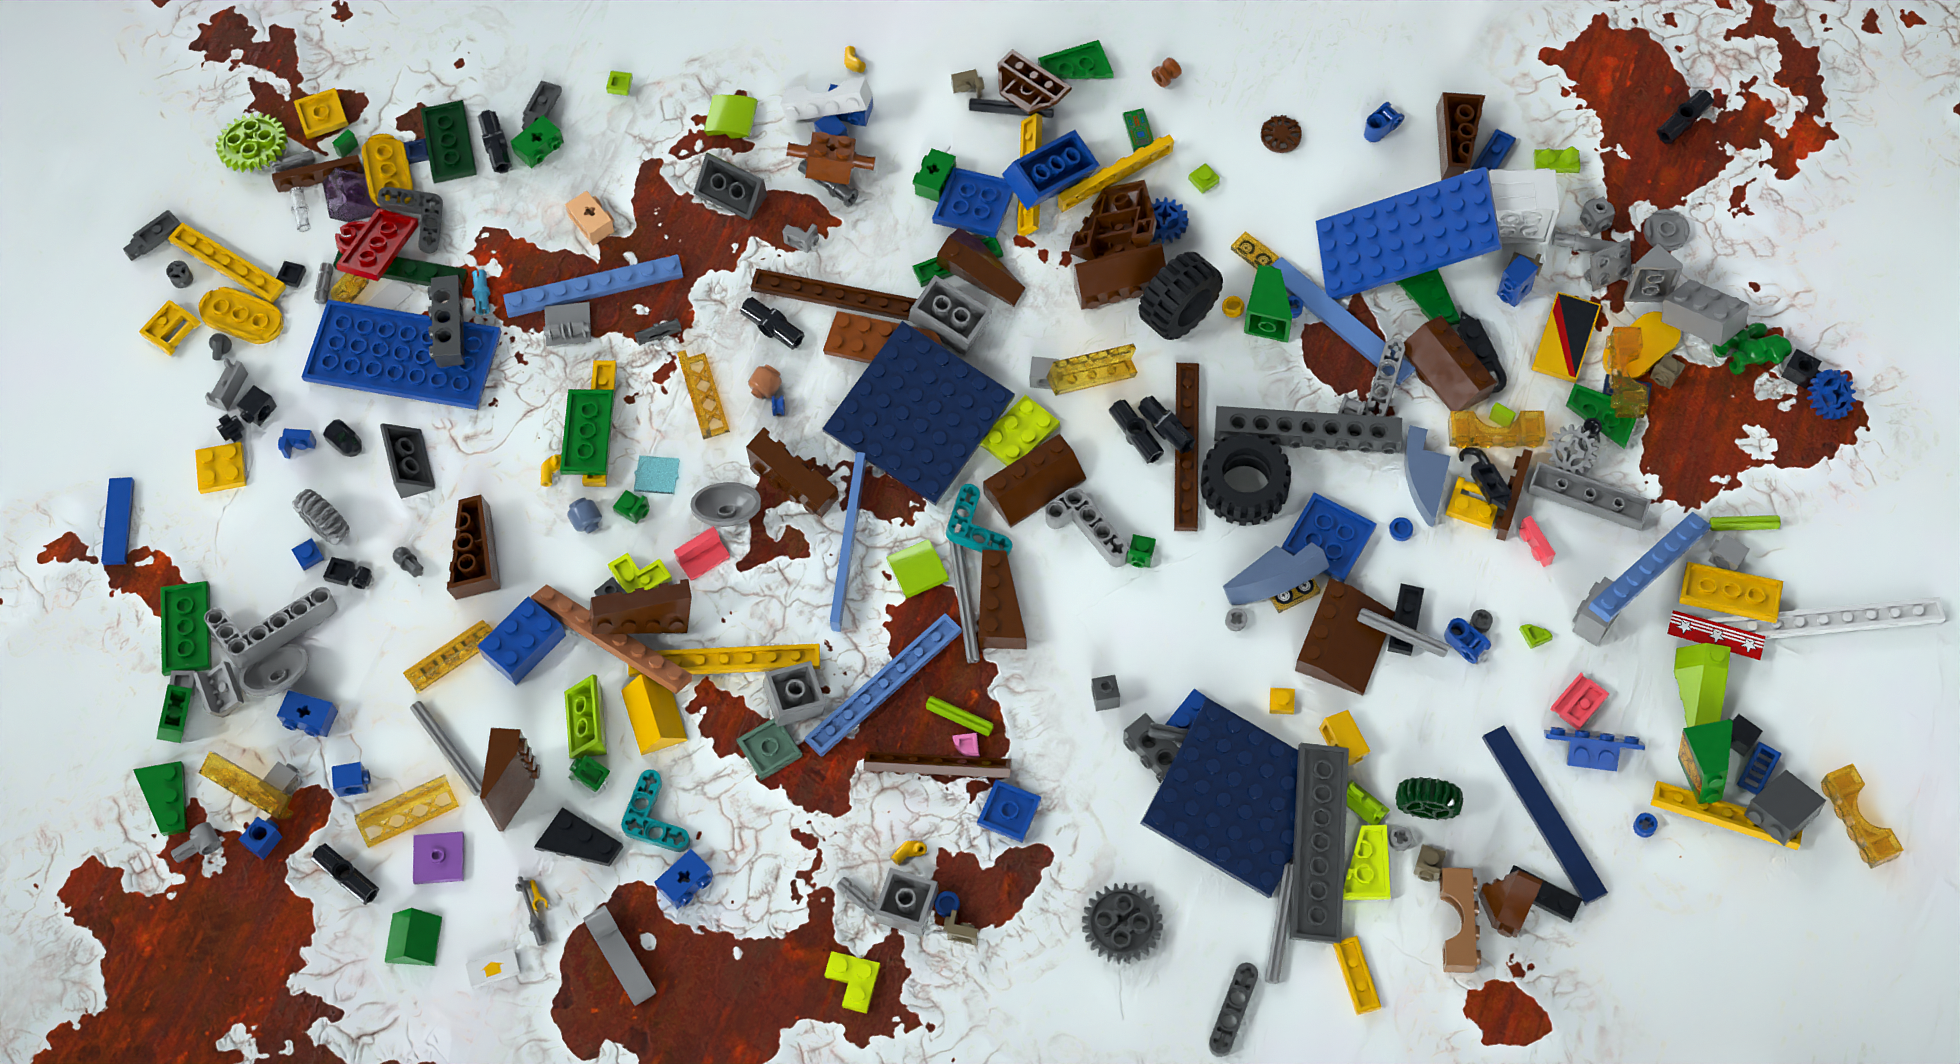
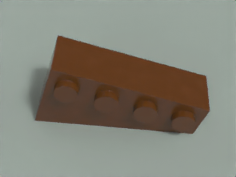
M1442 92L1436 106L1441 181L1463 174L1464 171L1470 169L1485 95Z
M481 494L460 499L458 501L455 523L456 536L452 545L453 558L449 567L450 580L447 581L446 588L455 600L501 589L490 505Z
M982 550L979 648L1027 650L1026 634L1006 550Z
M689 579L680 580L679 584L669 585L668 582L658 584V588L644 590V587L636 588L635 591L623 594L621 591L591 597L589 610L591 633H687L692 600Z

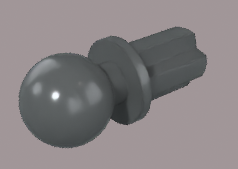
M398 547L394 550L393 560L396 564L400 565L402 570L408 571L415 578L423 575L424 567L417 561V557L411 554L408 548Z

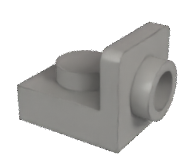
M812 224L807 233L799 227L786 225L783 230L784 243L808 253L811 247L816 246L819 240L817 225Z

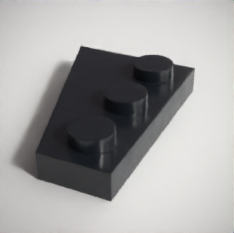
M563 807L534 846L535 850L553 852L556 855L575 857L582 861L609 867L624 847L621 842Z

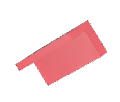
M714 526L674 550L676 561L691 581L730 558V554L720 541L719 534Z

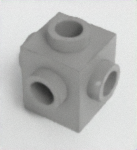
M1604 196L1598 199L1593 198L1584 204L1580 220L1592 236L1611 227L1615 216V209L1610 202H1607Z

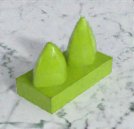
M1573 146L1565 150L1550 148L1534 150V170L1550 168V170H1556V173L1580 172L1579 150Z

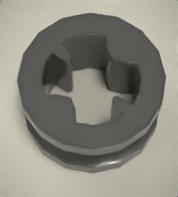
M1482 609L1476 610L1470 619V625L1480 633L1489 631L1493 623L1492 615ZM1478 617H1481V620L1483 618L1486 620L1485 625L1477 623Z

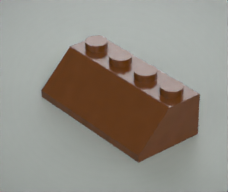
M1162 243L1074 264V290L1081 310L1087 308L1094 309L1099 305L1114 304L1123 299L1142 296L1153 277H1156L1159 270L1166 266Z
M1442 315L1424 323L1403 342L1405 345V356L1453 415L1489 398L1497 384V381Z
M1059 433L983 481L984 495L1011 528L1046 506L1050 501L1068 489L1074 488L1085 481L1086 476L1073 449Z

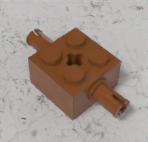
M812 132L811 143L808 146L788 142L786 156L806 159L805 178L849 185L851 169H854V167L873 171L876 158L856 154L854 152L856 139L848 136L830 135L825 132Z

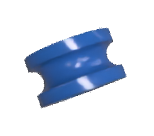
M1288 296L1289 305H1297V308L1291 309L1292 319L1298 318L1302 313L1303 301L1298 296Z
M781 395L779 398L772 396L773 416L777 414L785 416L784 395Z
M1641 813L1633 823L1634 832L1643 838L1652 836L1658 827L1657 819L1650 813ZM1645 820L1649 822L1648 826L1651 825V827L1644 830L1642 829L1643 825H1639V823L1642 824Z

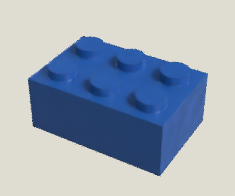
M528 596L477 647L482 657L516 686L566 637L562 624Z

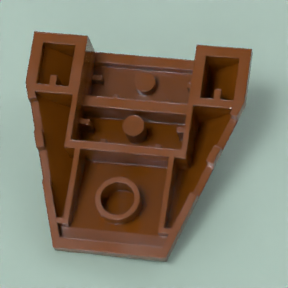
M1145 180L1103 188L1091 207L1092 213L1089 217H1084L1082 221L1084 225L1080 231H1075L1073 234L1069 252L1072 255L1090 261L1148 246L1154 237L1157 221Z

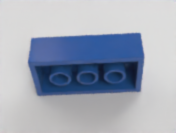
M1073 130L1013 161L1002 173V176L1026 210H1029L1061 193L1064 189L1078 184L1082 179L1089 177L1100 164L1076 130Z

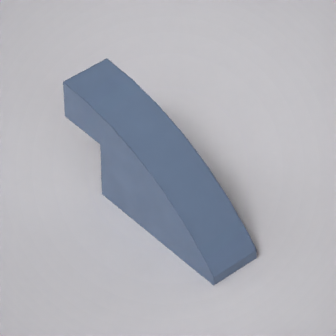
M1410 425L1404 457L1406 480L1416 508L1427 525L1433 527L1451 456L1424 450L1428 429Z
M1312 542L1294 556L1276 545L1226 583L1223 589L1231 605L1255 602L1276 596L1302 585L1330 566L1324 550Z

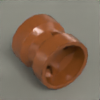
M1168 57L1162 62V66H1157L1151 71L1154 81L1159 86L1165 88L1171 83L1172 79H1176L1182 74V70L1173 58Z

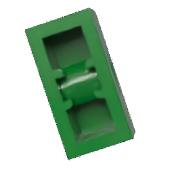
M542 115L510 142L514 154L532 169L536 164L541 163L552 151L557 150L564 141L560 129Z
M931 148L929 154L923 157L922 168L919 173H915L912 184L915 187V195L939 203L953 167L957 168L956 156Z
M168 684L156 739L181 743L192 688Z

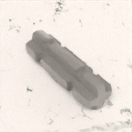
M308 150L303 152V155L298 153L283 158V161L279 159L277 162H271L274 173L284 171V169L290 170L304 166L303 163H314L315 157L313 152Z
M323 262L320 265L319 271L321 273L318 274L317 291L314 294V300L317 304H325L327 302L328 295L326 294L329 293L332 278L330 276L333 273L332 264Z
M843 877L837 883L838 890L843 894L846 893L847 897L859 908H864L866 914L871 917L874 916L877 903L870 900L869 896L856 885H852V882L847 877Z

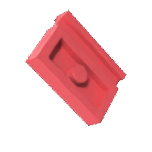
M1580 673L1550 709L1552 712L1555 711L1559 714L1560 718L1576 730H1580L1609 696L1607 691L1591 679L1585 678L1583 673Z

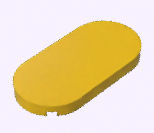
M376 134L368 138V141L362 146V161L369 196L379 206L377 197L381 188L393 187L413 190V182L403 142L398 141L390 134ZM386 195L385 200L390 201V196ZM400 197L397 198V203H400ZM405 198L404 202L408 204L412 198Z
M219 287L218 290L207 292L201 298L198 306L200 316L207 326L253 344H265L274 340L281 333L284 325L283 316L274 304L230 287Z
M1653 311L1642 315L1605 347L1602 356L1604 370L1609 375L1633 380L1639 379L1661 361L1665 354L1668 355L1675 349L1680 340L1681 330L1661 322L1662 312Z

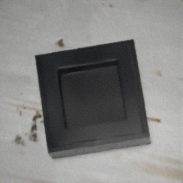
M284 261L276 279L285 285L298 288L307 269L304 265Z

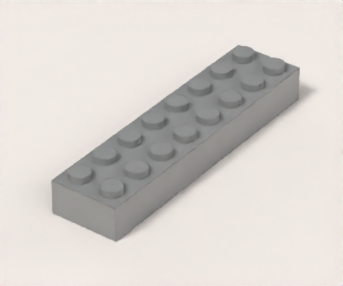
M1541 462L1537 463L1527 493L1639 531L1642 529L1651 503L1650 499Z

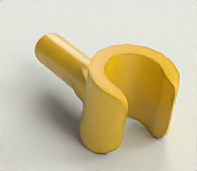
M531 880L530 885L534 894L532 903L534 910L539 912L536 906L540 901L545 902V907L548 909L549 904L541 896L536 881Z

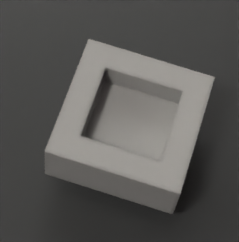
M171 671L169 684L192 688L191 696H195L196 681L193 674L196 671Z

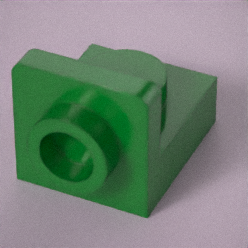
M625 490L614 504L613 510L637 524L640 519L646 517L650 506L647 497L644 495L640 498Z
M1133 534L1130 549H1128L1127 563L1137 568H1150L1156 539Z
M585 755L573 761L569 768L572 772L568 778L571 780L576 779L592 791L597 792L610 773V770L588 755Z

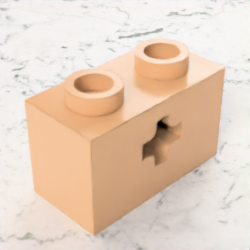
M587 190L565 204L569 218L592 245L615 232L613 227L614 218L608 210L604 211L601 208L602 204L596 196L592 197Z

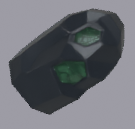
M333 420L326 427L323 433L325 440L343 456L354 457L362 451L361 439L342 420Z

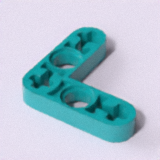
M964 484L957 495L946 528V537L951 542L981 553L982 550H1001L999 545H1002L1008 557L1013 546L1012 541L1008 537L971 524L980 497V491L973 484ZM967 493L971 494L969 503L965 502ZM963 509L967 511L969 516L962 517L957 513V510ZM957 524L961 525L959 533H955ZM979 535L984 538L985 542L978 543L974 540L973 536Z
M645 770L638 779L622 819V830L629 838L674 852H683L690 846L691 841L688 832L681 827L650 818L662 787V780L657 771ZM651 777H654L656 783L650 784L648 789L650 794L646 793L647 783L645 780H650ZM638 799H647L649 801L648 806L645 809L636 808L635 803ZM636 821L639 827L644 828V835H642V830L636 827L630 831L628 824H633ZM659 827L663 830L662 835L656 839L649 836L650 830ZM668 831H670L669 834L673 838H678L682 835L684 842H679L676 845L674 839L667 837Z

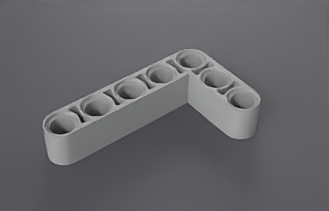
M318 587L242 634L222 608L210 609L206 612L204 620L212 636L232 663L238 668H246L332 616L337 610V605L327 587Z

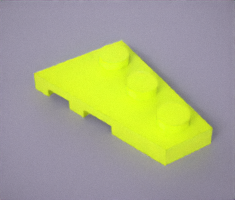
M1362 825L1343 887V900H1389L1391 895L1387 825Z

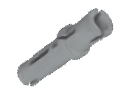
M1555 231L1553 237L1562 238L1563 240L1553 239L1552 245L1570 247L1574 251L1581 249L1599 252L1618 242L1583 237L1579 233L1572 235Z

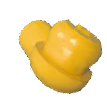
M846 46L844 55L845 67L853 72H864L866 64L855 57V47Z
M555 454L542 463L540 483L542 486L549 487L552 485V475L560 469L561 455Z
M905 841L890 858L895 864L900 866L907 857H920L926 854L927 846L922 841Z

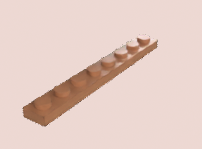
M546 584L531 596V599L552 617L673 693L677 694L692 681L691 673L628 634H592L589 610Z

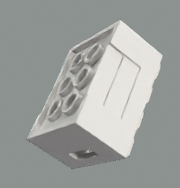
M1550 168L1536 170L1513 169L1511 171L1491 169L1489 175L1501 243L1549 244L1560 209L1556 170H1550Z

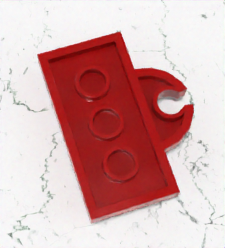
M377 208L368 222L354 221L340 227L341 234L335 233L337 249L343 254L336 264L337 271L379 281L419 226L418 218Z

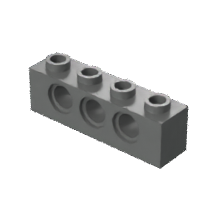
M459 276L431 278V287H428L429 300H432V306L428 307L429 318L432 320V326H429V336L431 340L433 339V345L429 346L430 358L435 360L437 367L464 365L463 290Z
M1144 713L1124 730L1123 743L1131 752L1135 751L1140 756L1139 760L1146 769L1151 768L1155 772L1156 779L1161 784L1171 764L1162 765L1159 760L1166 758L1172 763L1179 747L1173 741L1150 737L1148 729L1150 724L1155 722L1147 713ZM1146 741H1151L1155 744V746L1152 748H1147L1143 745V743Z

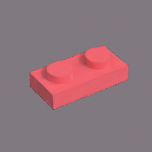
M1532 516L1524 518L1519 528L1522 540L1528 542L1533 557L1536 561H1540L1543 567L1552 564L1556 553Z

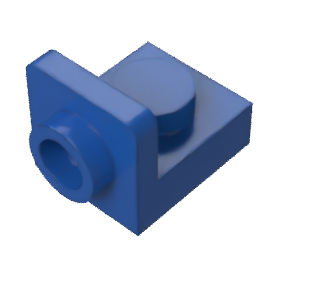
M284 428L283 435L278 440V449L281 450L285 458L290 459L292 447L299 450L315 449L317 440L311 430Z

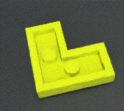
M628 553L607 564L617 582L627 593H632L636 588L644 587V590L658 588V584L672 581V576L660 559L641 570L637 568Z
M831 951L825 978L848 983L842 1003L843 1008L863 1013L868 1012L880 963Z

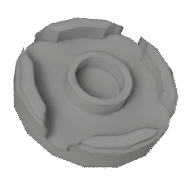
M1663 209L1655 211L1647 218L1643 233L1651 246L1655 247L1659 244L1666 251H1674L1685 244L1689 237L1690 227L1688 221L1679 216L1678 212Z

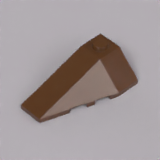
M960 228L947 237L937 253L936 265L1015 307L1025 290L1021 282L977 237Z
M1518 870L1505 875L1502 881L1497 878L1493 880L1492 884L1484 883L1478 897L1492 928L1496 929L1502 936L1516 938L1543 881Z

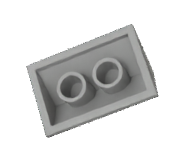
M1657 244L1635 264L1623 297V302L1663 303L1664 298L1674 291L1682 272L1683 264Z

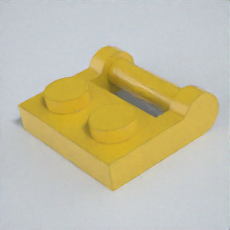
M169 299L141 328L139 333L142 337L162 349L167 355L171 356L175 352V347L193 328H197L201 322ZM183 320L187 321L168 343L164 341Z
M1458 476L1445 515L1491 530L1498 506L1460 494L1463 489L1483 496L1477 484L1466 481L1464 477Z

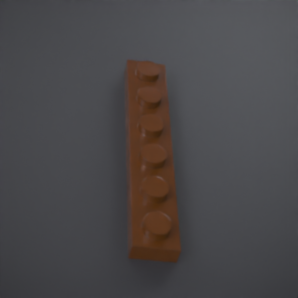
M866 752L864 771H870L875 774L883 772H894L898 775L918 773L921 776L940 774L945 777L960 775L973 779L991 777L1002 780L1010 778L1012 759Z

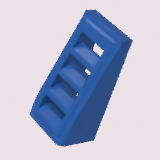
M1759 741L1736 785L1754 795L1759 794L1767 783L1782 753ZM1761 753L1770 758V763L1758 757V754ZM1756 761L1766 766V771L1753 765ZM1750 769L1763 775L1762 779L1750 774ZM1746 777L1759 784L1756 788L1745 782Z

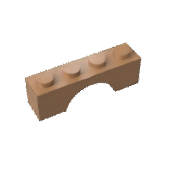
M1442 868L1439 876L1440 900L1452 905L1461 919V931L1453 938L1445 940L1442 947L1443 972L1474 973L1477 965L1481 964V951L1476 949V940L1480 939V927L1475 925V916H1478L1479 913L1478 901H1474V892H1477L1478 886L1477 877H1473V868Z

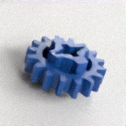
M1165 197L1164 201L1160 202L1156 198L1155 204L1152 203L1157 221L1153 242L1161 239V243L1164 244L1165 240L1168 239L1170 243H1173V237L1181 239V233H1186L1189 220L1187 218L1188 212L1183 210V204L1177 206L1175 199L1168 202L1167 197Z
M1829 369L1817 373V378L1810 380L1813 386L1807 388L1808 391L1812 392V395L1807 397L1808 400H1813L1810 407H1816V415L1823 414V419L1831 418V420L1847 416V411L1853 410L1850 403L1856 402V399L1852 397L1856 390L1850 388L1853 381L1847 382L1848 375H1841L1840 370L1833 371Z

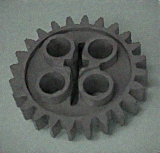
M1114 883V890L1112 891L1107 886H1104L1105 894L1096 891L1095 896L1097 900L1089 898L1088 903L1091 907H1084V913L1089 915L1082 916V922L1087 924L1082 927V932L1089 933L1085 936V942L1093 941L1090 949L1095 950L1099 948L1098 957L1103 956L1105 953L1108 954L1107 962L1116 957L1117 964L1121 963L1122 958H1126L1127 963L1130 964L1131 957L1133 956L1140 961L1141 952L1146 956L1149 955L1148 946L1156 948V942L1153 939H1161V934L1157 931L1163 930V924L1158 923L1162 920L1163 915L1155 914L1159 911L1160 906L1152 905L1154 902L1153 896L1145 898V889L1138 893L1137 885L1132 890H1128L1127 883H1124L1123 889H1119L1117 883ZM1121 902H1126L1130 905V908L1123 911L1117 905ZM1135 910H1140L1139 913H1136L1133 916H1131ZM1106 917L1111 920V923L1103 926L1099 924L1098 920ZM1120 920L1123 923L1127 920V926L1123 924L1118 926V921ZM1136 921H1143L1147 926L1144 929H1137L1133 924ZM1113 931L1109 937H1105V934ZM1118 936H1123L1127 939V942L1119 945L1114 939Z

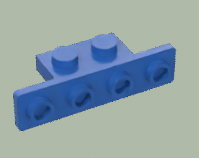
M1551 727L1550 730H1544L1546 739L1569 741L1567 766L1617 772L1620 748L1645 750V744L1639 741L1640 738L1634 736H1625L1624 739H1617L1615 735L1609 733H1600V736H1592L1589 731L1575 730V733L1565 732L1566 729L1560 727Z

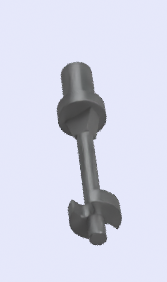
M519 876V884L517 883L515 888L517 892L522 891L530 913L529 929L533 931L538 946L545 945L547 939L543 931V920H539L535 915L527 889L531 887L530 882L523 880V877Z

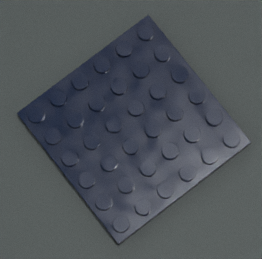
M902 321L822 430L856 454L857 452L865 453V458L868 462L936 506L1014 399L1015 393Z
M1207 697L1139 824L1263 896L1270 898L1283 875L1285 864L1289 863L1294 852L1298 750Z

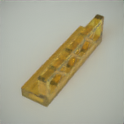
M1133 343L1054 361L1046 378L1055 396L1134 378L1138 372L1131 358L1136 351V347Z
M686 350L677 352L703 440L730 432L706 354L702 353L688 357ZM703 361L704 367L700 373L691 369L690 364ZM701 379L710 383L706 392L697 388ZM707 398L716 402L712 411L703 407ZM713 418L722 421L723 427L710 430L709 423Z
M481 620L404 671L405 678L418 694L478 654L480 651L477 645L493 631L492 628L484 620Z
M209 751L199 774L277 819H291L294 812L287 808L292 799L291 795L216 752Z
M444 774L354 816L356 825L369 848L457 808L459 804ZM445 792L448 793L451 803L444 806L434 804L438 795ZM416 805L428 806L426 814L419 817L411 814ZM398 814L406 817L403 825L399 827L388 825L392 816ZM373 825L383 827L380 835L372 839L369 838L365 830Z

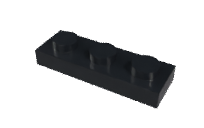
M1401 583L1393 621L1417 630L1424 588ZM1390 635L1387 651L1411 656L1414 645Z
M1513 865L1510 873L1519 870L1543 881L1533 905L1569 923L1572 922L1583 900L1582 898Z

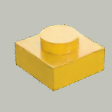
M1270 688L1269 714L1294 715L1295 689Z

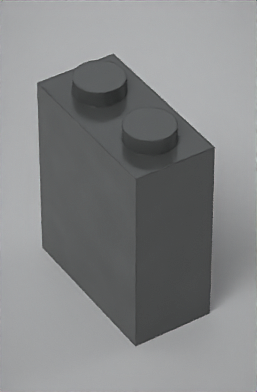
M1785 770L1750 801L1744 815L1767 832L1773 839L1785 846L1820 814L1826 799L1788 770Z

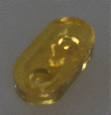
M345 273L331 289L332 299L352 303L368 285L369 279Z

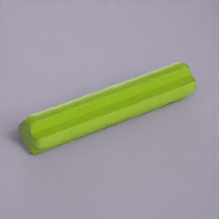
M1778 515L1711 517L1709 524L1712 525L1710 528L1712 531L1779 529L1781 521Z
M930 696L926 703L927 710L985 736H989L993 730V723L936 697Z

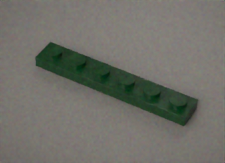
M339 250L333 263L336 270V264L343 255ZM396 256L381 278L431 287V278L458 275L463 290L468 272L467 269Z

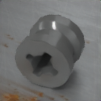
M178 260L168 265L166 274L173 286L181 289L188 287L192 283L193 274L184 261Z

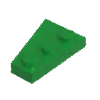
M1099 40L1038 58L1039 66L1059 79L1113 78L1114 74Z
M1438 269L1394 282L1397 286L1400 285L1406 292L1405 295L1410 300H1414L1421 308L1420 311L1429 321L1442 315L1450 326L1459 324L1460 317Z
M1576 383L1566 404L1567 408L1584 420L1588 418L1598 419L1602 424L1600 432L1623 449L1627 445L1641 407Z
M182 761L133 769L160 833L163 836L188 832L185 775Z

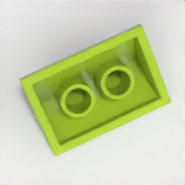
M592 674L564 691L570 759L581 758L585 755L589 757L607 755L602 687L597 675Z

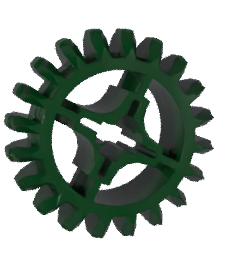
M1412 777L1399 783L1395 800L1398 809L1405 814H1411L1412 817L1447 820L1460 814L1463 806V792H1461V788L1454 783H1449L1447 780L1442 781L1439 778L1432 779L1430 777Z

